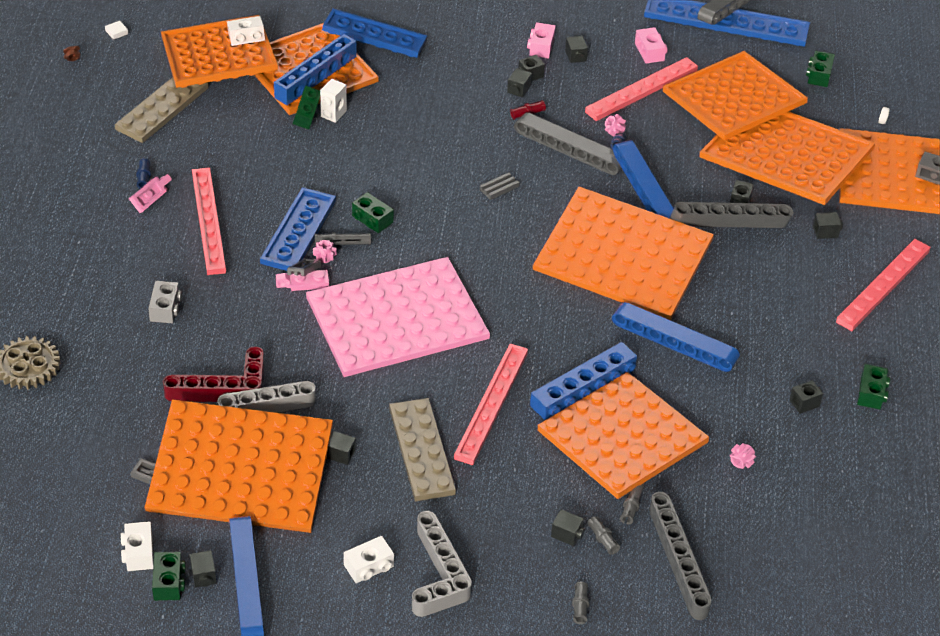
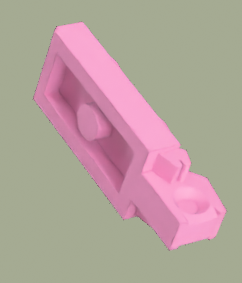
M168 174L160 179L156 176L129 198L139 213L146 210L166 192L167 188L165 185L172 180Z
M316 270L306 276H301V274L298 276L294 274L287 275V273L277 274L276 286L277 288H291V291L329 287L328 271Z

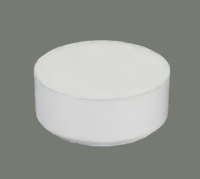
M882 108L878 123L886 124L890 111L889 108Z

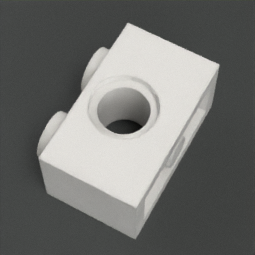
M260 16L227 21L228 34L232 46L265 41L264 28Z
M331 79L320 90L321 117L336 123L347 111L346 84Z
M151 522L125 524V533H121V544L125 546V550H121L122 563L127 564V571L153 569Z
M380 536L345 551L344 566L355 583H358L394 567V553L383 537Z

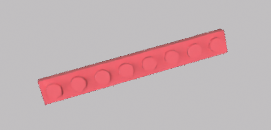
M686 57L587 106L585 113L595 121H598L662 89L664 85L696 72L698 65Z
M210 168L192 169L207 275L226 273Z
M914 239L837 317L836 323L853 331L929 253L931 247Z
M509 344L454 454L455 460L474 465L528 355L527 348Z

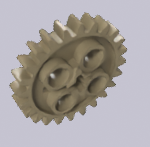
M26 336L25 340L22 341L19 337L18 342L15 343L11 340L10 346L4 344V350H0V380H3L5 385L10 383L11 388L18 385L19 390L23 386H26V389L29 390L30 385L37 388L38 383L45 385L44 380L51 381V375L56 376V370H60L59 351L56 350L55 345L51 346L50 341L45 343L44 338L37 341L36 336L32 340H29V337Z

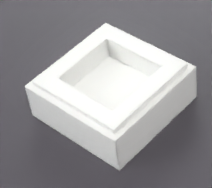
M121 21L105 26V31L112 39L128 34V29Z

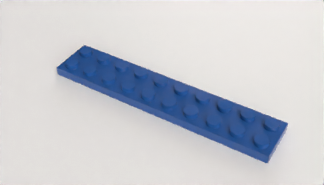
M648 0L644 12V17L804 47L810 25L808 21L742 9L736 10L715 25H711L697 18L700 8L707 3L692 0Z

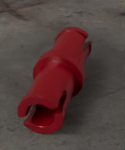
M543 100L532 104L525 103L524 106L510 109V114L514 120L520 118L524 113L534 114L546 111V105Z

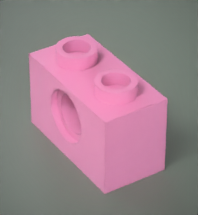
M536 22L535 29H531V39L528 40L527 48L530 49V56L537 55L538 57L549 59L555 39L556 25Z
M656 28L636 30L635 45L645 63L664 61L667 45L663 43L661 34H658Z

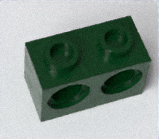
M815 50L814 57L810 56L806 76L809 77L808 84L828 87L835 54Z
M305 85L292 124L309 130L320 98V90Z
M368 192L352 202V216L365 224L369 229L380 233L393 223L394 209Z
M869 364L864 365L857 405L881 410L882 403L887 402L889 391H885V388L888 389L890 384V377H887L888 368Z
M154 552L152 580L154 601L180 600V592L185 590V579L181 578V574L186 572V562L181 560V552Z

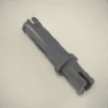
M331 232V234H315V246L316 243L322 240L333 242V247H336V245H371V233L336 234Z
M645 482L631 490L628 498L624 500V509L620 517L622 523L625 522L626 517H628L627 525L633 523L635 512L640 507L639 501Z

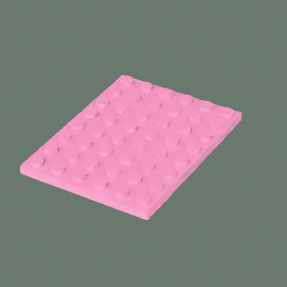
M448 257L306 292V298L343 377L490 338L488 329Z

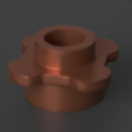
M70 46L64 49V59L68 61L78 60L80 58V47Z

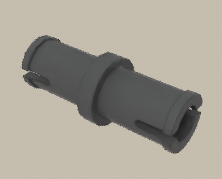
M598 516L589 519L588 526L596 534L597 541L604 545L610 555L617 553L620 550V545L612 537L611 530L604 526Z
M577 582L574 585L575 597L572 599V606L574 607L573 621L576 624H585V621L587 622V608L589 607V599L587 598L588 584Z

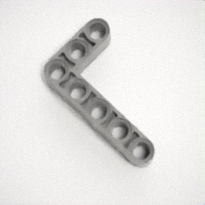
M303 381L223 394L218 398V405L276 413L311 407L316 402L315 385L312 382Z
M431 511L421 512L417 518V533L442 578L441 581L416 589L412 594V612L417 616L423 617L468 601L471 596L472 582L436 515Z

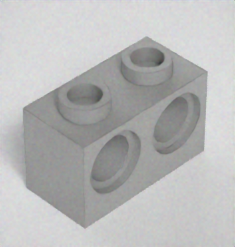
M155 281L149 304L150 322L173 323L174 317L178 316V302L182 300V291L179 290L178 282Z

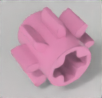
M618 114L615 117L609 116L605 121V130L613 137L616 134L623 133L626 129L624 124L626 120Z
M322 240L316 243V247L313 248V255L316 256V259L321 260V263H328L331 260L333 261V256L336 255V248L333 247V242Z
M742 443L739 446L736 444L731 449L733 452L730 455L731 462L735 467L743 469L746 466L750 468L755 463L753 460L756 457L755 451L750 445Z

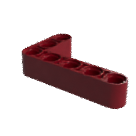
M256 346L247 349L244 376L168 375L163 379L164 397L168 401L218 402V398L223 394L263 388V350Z

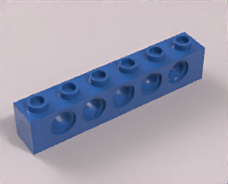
M342 34L274 81V98L285 105H289L303 94L305 85L313 88L356 57V40Z
M620 342L531 392L530 406L546 420L626 372L631 373L636 367L637 355L623 342Z

